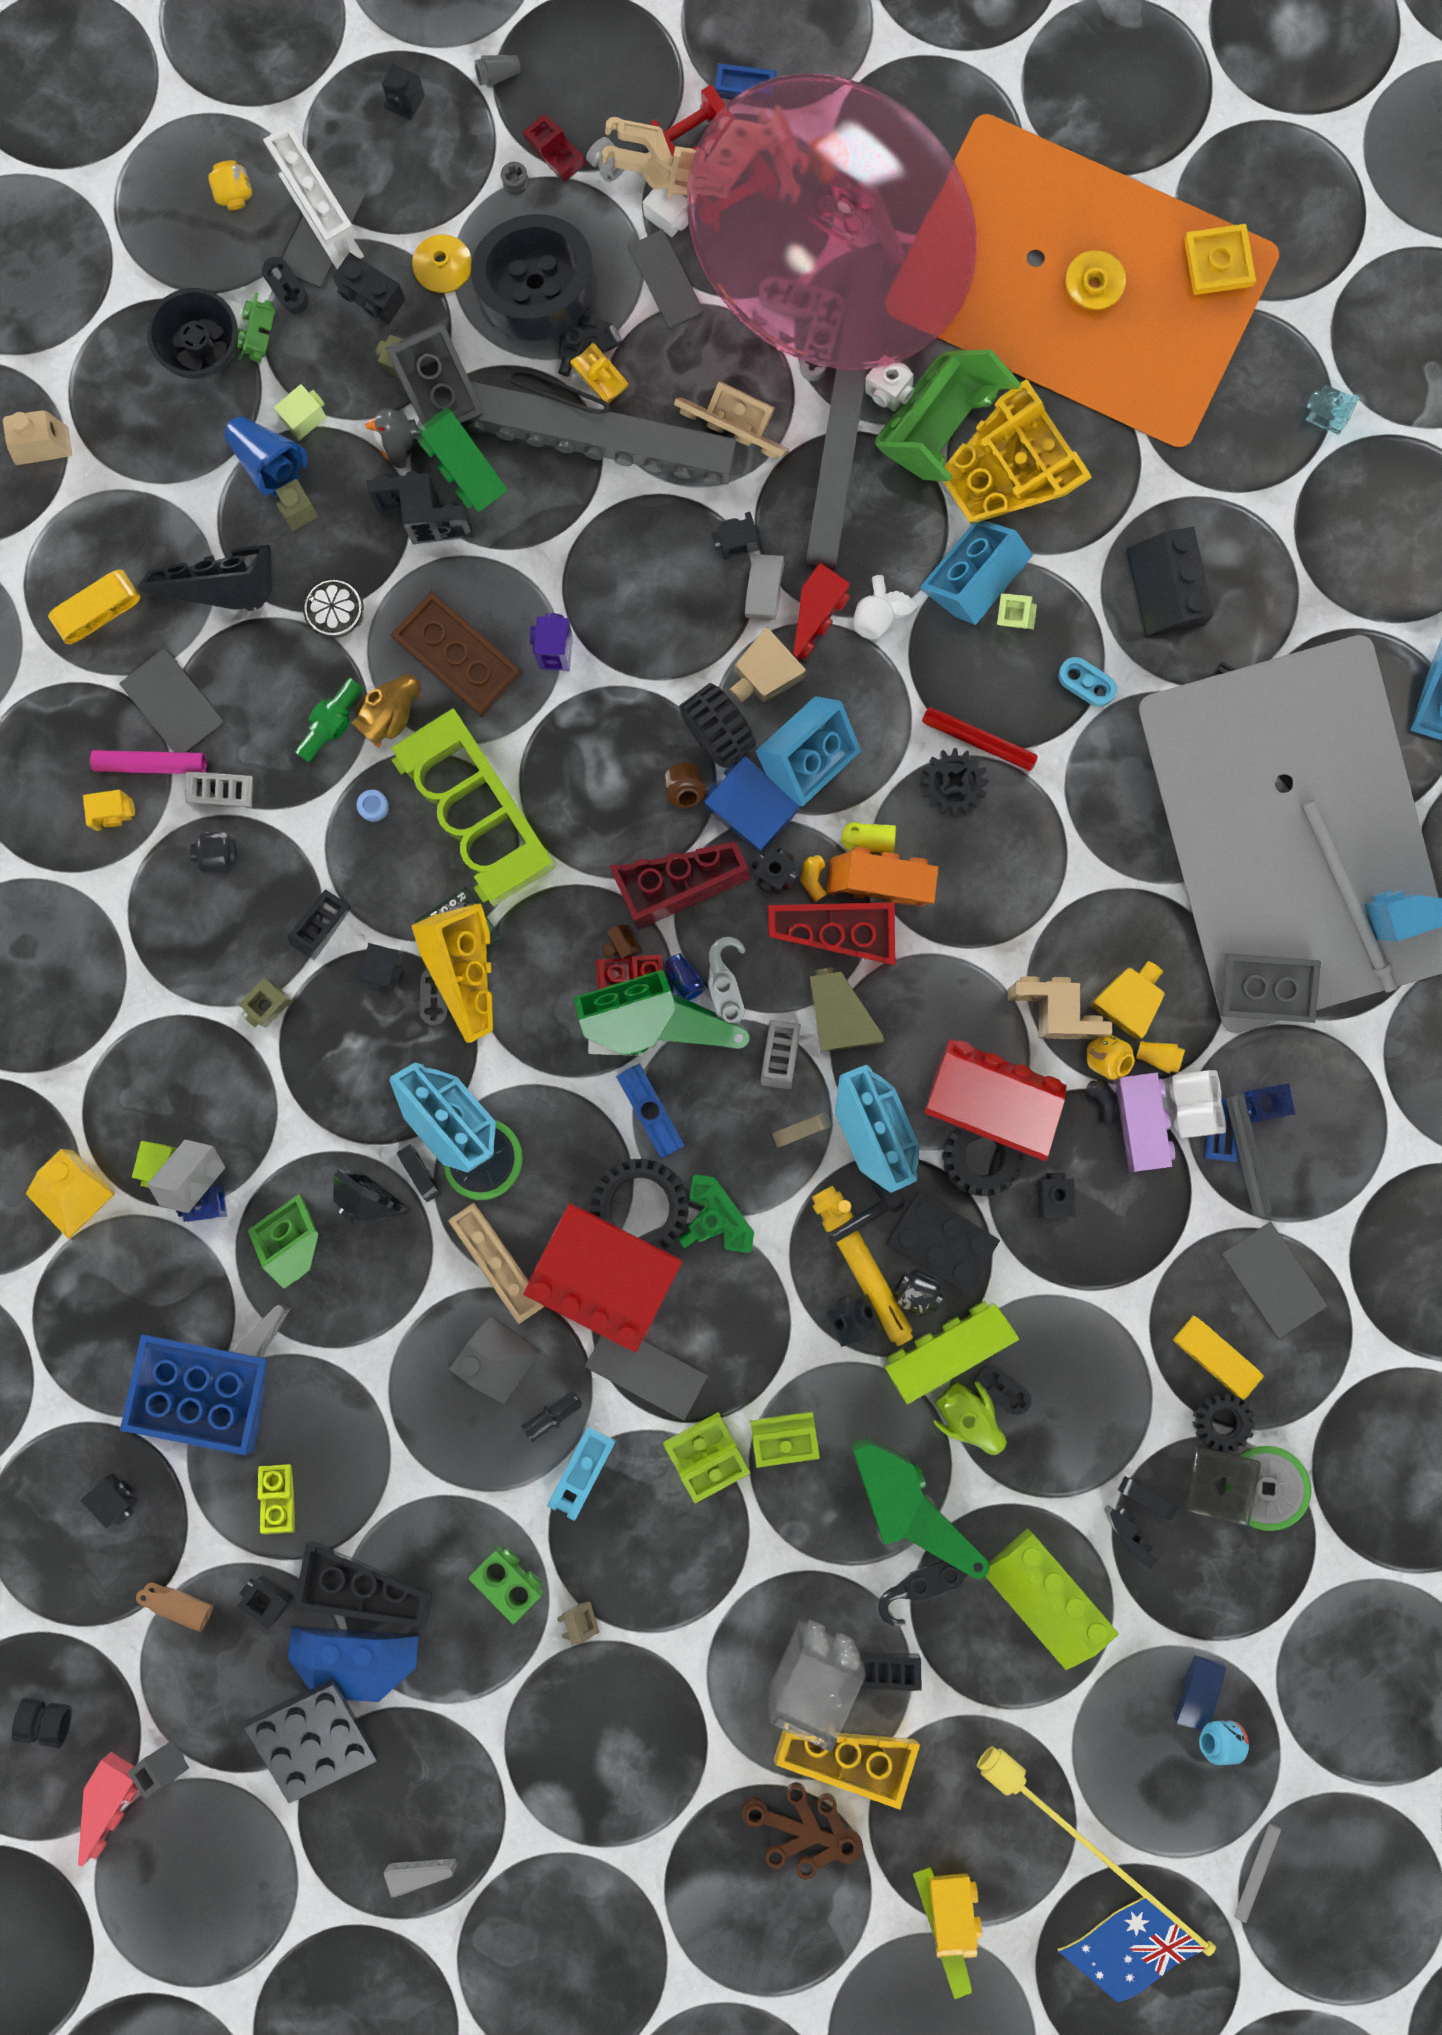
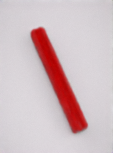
M928 707L922 718L924 724L1028 771H1031L1037 762V754L935 708Z

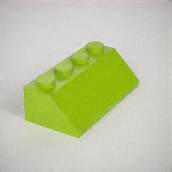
M983 1301L969 1309L971 1315L961 1321L958 1317H955L942 1325V1332L935 1336L927 1333L914 1341L916 1347L907 1352L902 1348L887 1357L889 1362L883 1366L907 1405L1020 1340L995 1303L987 1305L986 1301Z
M1028 1528L989 1562L990 1569L985 1577L1065 1670L1096 1656L1119 1635L1117 1630Z

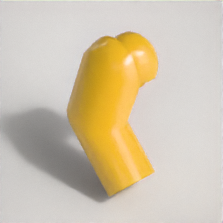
M819 855L808 857L803 862L800 876L802 886L814 903L827 896L826 891L818 881L820 871L825 868V861Z

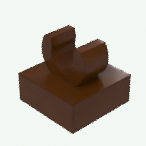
M628 924L617 925L607 931L612 941L601 947L607 958L620 954L621 958L624 959L636 956L643 951Z

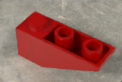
M819 563L802 587L793 656L798 662L801 658L806 660L816 646L813 644V641L818 634L822 636L826 634L833 623V620L830 619L836 609L841 612L851 598L848 594L850 583L821 563Z

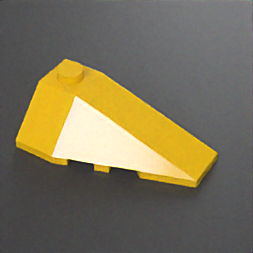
M474 904L443 912L411 925L420 955L466 1043H471L492 1032V994L488 991L487 973H491V962H487L486 944H490V932L482 905Z

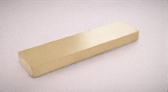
M475 1202L448 1220L518 1324L544 1307L542 1304L523 1295L529 1283L528 1279Z

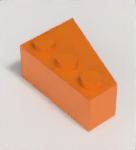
M853 847L852 851L829 858L826 882L827 895L835 896L836 893L844 892L854 894L856 899H864V896L883 899V902L914 906H926L935 902L939 866L928 865L927 859L910 858L909 861L900 860L899 854L884 852L881 853V856L870 854V849Z

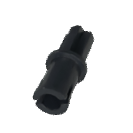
M570 1392L550 1407L544 1406L543 1412L526 1424H523L521 1428L527 1438L534 1442L554 1426L556 1428L560 1427V1422L582 1407V1402L576 1393Z

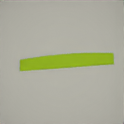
M927 1868L913 1873L935 1939L928 1877H934L931 1868ZM963 1955L941 1957L954 1999L971 1994L970 1980Z

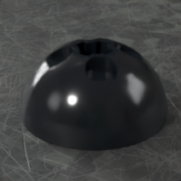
M202 288L177 290L164 297L156 305L149 317L147 324L149 348L155 359L165 369L177 376L188 379H202L213 376L230 363L237 349L239 331L236 317L229 304L212 291Z

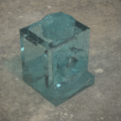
M1324 384L1320 391L1314 390L1306 404V407L1310 409L1306 421L1339 435L1348 424L1360 396L1356 394L1351 396Z

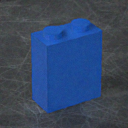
M744 756L739 762L736 760L727 767L724 772L726 777L719 785L715 782L706 791L704 808L760 854L767 849L800 811L801 806L797 805L766 776L765 772Z

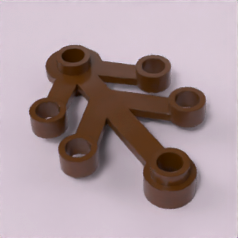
M798 1782L791 1783L787 1787L786 1794L788 1801L795 1805L802 1822L769 1811L765 1801L758 1797L749 1798L743 1805L742 1817L747 1825L760 1827L765 1824L797 1836L780 1846L772 1845L767 1849L766 1862L771 1868L777 1869L782 1867L786 1858L816 1843L828 1847L812 1857L803 1856L798 1859L796 1863L797 1874L800 1878L808 1880L815 1875L817 1869L835 1860L847 1864L853 1863L860 1858L863 1852V1842L860 1835L852 1829L845 1828L837 1811L836 1799L832 1794H821L817 1799V1808L820 1814L827 1817L833 1833L820 1829L806 1799L805 1787ZM793 1789H799L802 1791V1796L794 1799L791 1797L790 1792ZM830 1800L833 1805L830 1809L825 1810L821 1807L822 1801ZM754 1809L761 1812L760 1818L752 1819L749 1816L750 1811ZM850 1842L853 1848L849 1852H844L841 1849L842 1844ZM778 1852L782 1857L779 1861L774 1862L769 1858L770 1854ZM803 1863H809L812 1869L805 1873L801 1871L800 1866Z

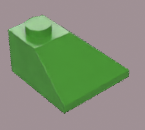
M298 1194L248 1230L262 1268L283 1289L310 1271L318 1238V1231L303 1197Z

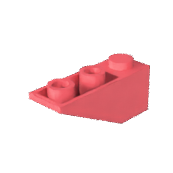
M110 1752L100 1761L84 1788L78 1865L81 1867L91 1858L96 1860L107 1844L103 1840L107 1831L115 1830L124 1816V1813L120 1811L126 1801L130 1803L139 1791L128 1773L134 1766L113 1752Z

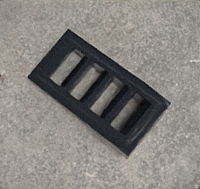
M325 889L288 935L289 943L312 960H315L343 921L351 906ZM327 903L338 912L334 915L323 908V906ZM320 914L330 922L325 924L316 917ZM312 924L322 932L317 934L309 927ZM305 935V936H307L308 938H310L311 940H313L314 942H313L312 944H310L309 942H307L306 940H304L302 937Z
M919 1653L855 1654L856 1688L922 1691L921 1657ZM865 1662L871 1663L872 1679H865ZM878 1663H884L885 1679H879ZM891 1664H897L898 1679H892ZM905 1665H911V1679H905Z

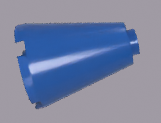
M243 416L234 418L227 423L224 433L225 440L257 489L263 495L268 497L267 494H272L274 497H279L275 490L295 479L298 481L301 479L298 473L301 467L306 469L308 457L305 449L298 443Z

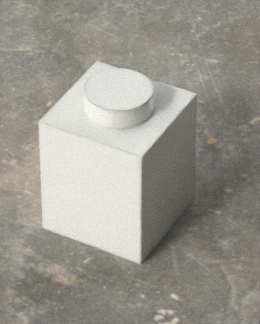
M668 188L653 189L643 201L644 216L660 229H663L669 236L673 237L678 230L682 231L690 222V200L678 193H673L672 199L666 198Z

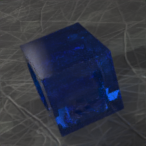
M1289 1083L1244 1092L1251 1122L1295 1115ZM1264 1095L1269 1096L1273 1102V1107L1269 1112L1263 1110L1260 1104L1261 1098Z

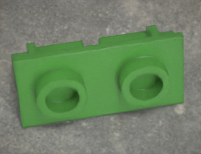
M255 292L251 302L245 301L241 318L246 320L244 330L239 329L237 348H240L238 359L241 360L243 354L247 353L250 354L249 359L261 362V359L266 355L269 335L258 331L259 328L267 331L271 330L276 310L273 308L274 303L270 300L263 299L262 302H258L259 293Z

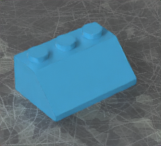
M980 521L968 528L920 588L956 618L976 625L1016 575L1022 571L1033 554L1016 530L987 521Z
M818 696L811 699L756 750L766 776L799 806H804L861 752L842 701Z

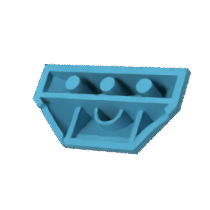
M416 1062L390 1077L389 1081L405 1121L443 1165L468 1173L493 1156L496 1122L458 1077L436 1069L425 1068L424 1065Z
M867 1065L840 1075L835 1114L859 1170L890 1193L916 1182L920 1145L895 1088L881 1076L872 1072V1069Z

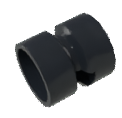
M31 1698L22 1699L13 1721L12 1740L29 1744L38 1739L41 1746L59 1749L65 1742L72 1718L71 1706L51 1702L46 1707L44 1701Z

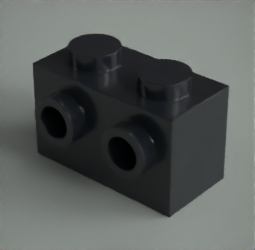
M350 252L332 276L338 288L337 292L342 298L348 302H355L370 316L378 317L390 324L405 302L403 291L398 282Z

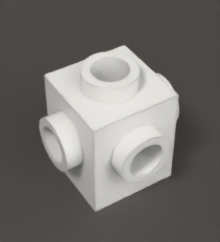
M883 355L866 376L865 393L870 395L879 406L888 407L895 412L901 403L906 404L914 393V374L905 364L901 362L896 363Z

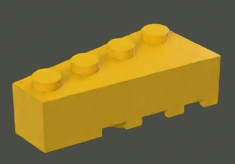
M783 1728L773 1760L777 1766L900 1810L920 1744L915 1739Z

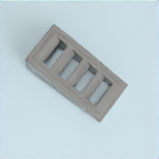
M187 772L185 802L190 806L252 808L254 777ZM199 783H202V797L198 796ZM211 783H215V797H210ZM224 783H229L228 798H223ZM237 783H242L241 799H236Z
M770 1020L761 1074V1085L792 1089L801 1024ZM775 1032L793 1035L792 1040L774 1037ZM773 1045L789 1047L791 1050L789 1052L772 1048ZM771 1058L789 1060V1063L771 1062ZM769 1070L787 1073V1075L769 1073Z
M285 1303L274 1307L231 1352L263 1358L291 1310V1306Z
M441 1859L388 1864L384 1871V1877L391 1897L395 1898L452 1877L457 1867L456 1859Z

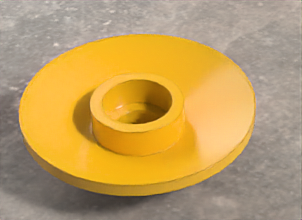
M439 234L431 236L419 244L412 258V269L415 278L425 289L434 293H449L459 289L468 280L471 274L472 258L467 246L461 240L451 235ZM440 256L446 257L443 262L435 261Z
M1092 250L1078 255L1070 263L1065 276V285L1069 296L1078 305L1090 310H1101L1112 306L1120 299L1126 286V273L1116 257L1104 251ZM1095 279L1100 283V286L1093 288L1089 285V281Z

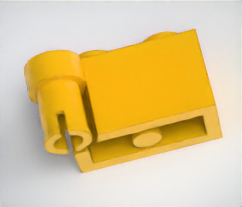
M967 1873L928 1877L937 1958L963 1955V1958L977 1957V1938H982L980 1917H974L973 1903H978L976 1882H970V1877Z

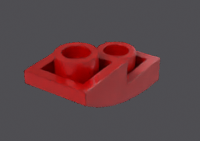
M662 955L631 956L624 959L612 958L595 961L598 990L663 970Z

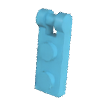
M588 1426L547 1507L554 1511L558 1508L567 1513L566 1517L575 1521L616 1440ZM566 1489L577 1495L574 1502L563 1497Z

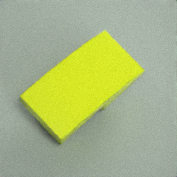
M291 1465L258 1466V1499L261 1500L260 1533L263 1535L295 1533L294 1488Z

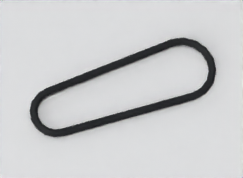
M517 370L508 375L509 382L518 388L585 412L605 414L610 410V405L604 400L540 373L529 370ZM517 375H531L599 403L606 408L599 410L588 408L518 383L513 377Z

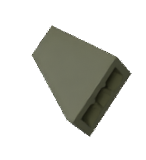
M833 968L816 970L815 976H810L809 984L820 1053L877 1045L884 1042L883 1034L842 972L834 973Z

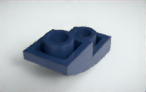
M1194 1656L1183 1679L1186 1690L1174 1713L1177 1724L1203 1730L1205 1725L1211 1722L1225 1676L1226 1666L1224 1663Z

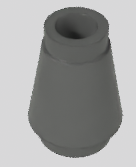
M481 55V59L474 61L476 77L480 86L487 85V87H491L521 73L517 55Z

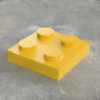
M1246 224L1186 232L1184 242L1194 295L1254 286L1256 276Z

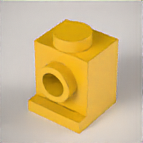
M121 790L83 795L86 825L95 831L102 830L101 824L104 827L121 826L122 821L132 820L131 816L135 815V806L132 798H129Z

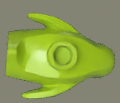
M958 1381L953 1382L934 1402L949 1426L935 1419L933 1421L934 1424L950 1438L980 1447L985 1453L990 1455L1001 1453L1005 1449L1007 1441L997 1425L992 1399L985 1388L979 1382H974L980 1395L978 1397Z

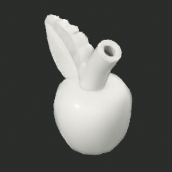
M883 575L872 577L874 595L861 599L855 610L854 628L859 635L867 639L875 640L881 637L891 626L893 618L906 617L917 608V603L903 592L894 591L886 593Z

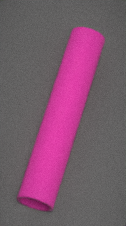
M93 750L91 752L90 765L93 772L186 774L187 772L206 773L207 760L205 753Z

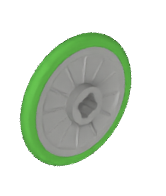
M1258 1446L1248 1449L1233 1461L1227 1472L1225 1490L1229 1505L1234 1513L1249 1526L1265 1531L1281 1530L1296 1523L1309 1506L1311 1482L1307 1470L1297 1457L1282 1448ZM1263 1482L1275 1484L1273 1494L1262 1493Z

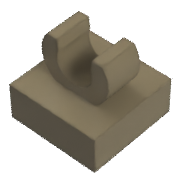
M590 1601L574 1606L557 1618L558 1622L565 1621L567 1632L562 1634V1637L566 1640L570 1639L571 1645L583 1643L599 1633Z

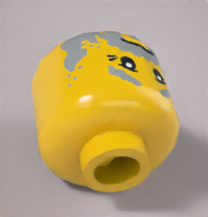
M234 160L219 162L213 166V171L209 173L208 179L215 202L219 205L227 206L228 210H238L245 207V201L252 196V188L246 169L241 165H237Z

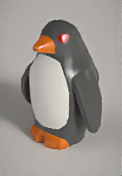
M396 408L382 409L365 424L366 429L373 430L375 441L381 449L383 458L386 461H391L396 468H405L407 457L420 444L417 440L419 433L415 419L408 420L407 416L397 411Z

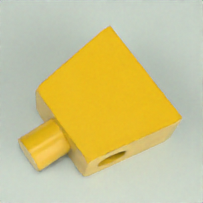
M1147 961L1140 973H1137L1132 968H1127L1089 1006L1135 1040L1142 1039L1165 995L1160 988L1154 985L1163 973V970L1150 961Z

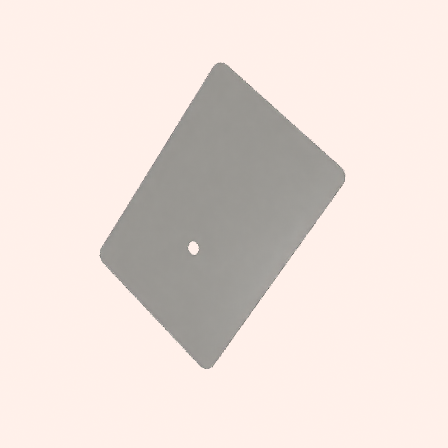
M1355 635L1153 693L1143 698L1139 705V714L1218 1010L1220 1011L1225 953L1320 960L1317 1010L1384 991L1380 978L1375 977L1373 973L1375 967L1302 806L1310 801H1315L1368 922L1369 919L1364 904L1374 901L1373 895L1389 890H1392V892L1403 890L1405 894L1439 898L1372 641L1366 636ZM1282 774L1289 775L1293 780L1292 789L1287 793H1281L1275 787L1276 778ZM1442 927L1400 941L1377 940L1387 964L1391 963L1393 970L1391 973L1397 987L1442 974ZM1220 1016L1223 1026L1228 1031L1234 1033L1279 1021Z

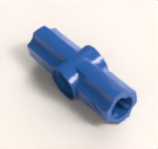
M640 1063L617 1075L618 1082L660 1158L662 1159L684 1147L682 1139ZM655 1103L658 1105L659 1114L655 1119L647 1120L642 1116V1108L645 1104Z

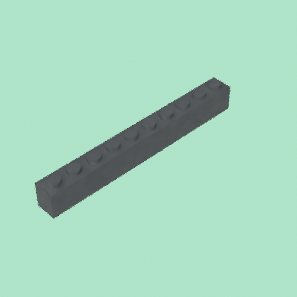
M470 381L484 413L460 424L463 427H467L473 433H494L499 438L509 441L514 440V438L526 440L528 444L535 447L549 445L563 453L581 452L591 459L601 460L602 458H608L622 466L640 465L654 473H660L663 470L672 472L681 479H691V477L703 479L705 483L713 486H720L721 483L729 484L736 455V439L609 411L605 414H592L549 398Z

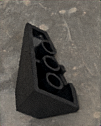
M270 545L243 547L231 550L232 556L215 560L214 555L204 557L203 561L191 567H188L187 563L183 562L148 571L137 587L139 592L232 610L246 609L254 611L264 605L272 592Z

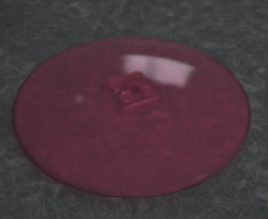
M810 73L776 77L761 82L732 99L712 120L696 148L687 183V214L693 245L705 274L719 297L740 321L764 341L789 355L820 366L837 369H870L890 365L918 353L937 339L954 320L967 297L975 271L977 233L974 212L965 183L947 150L933 132L903 105L872 87L833 75ZM838 202L846 203L850 207L851 213L842 212L838 207Z

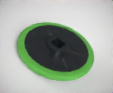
M495 1120L494 1154L484 1165L480 1164L468 1173L443 1165L445 1176L450 1185L467 1198L474 1200L495 1198L506 1192L519 1176L523 1160L520 1142L515 1133L499 1121Z

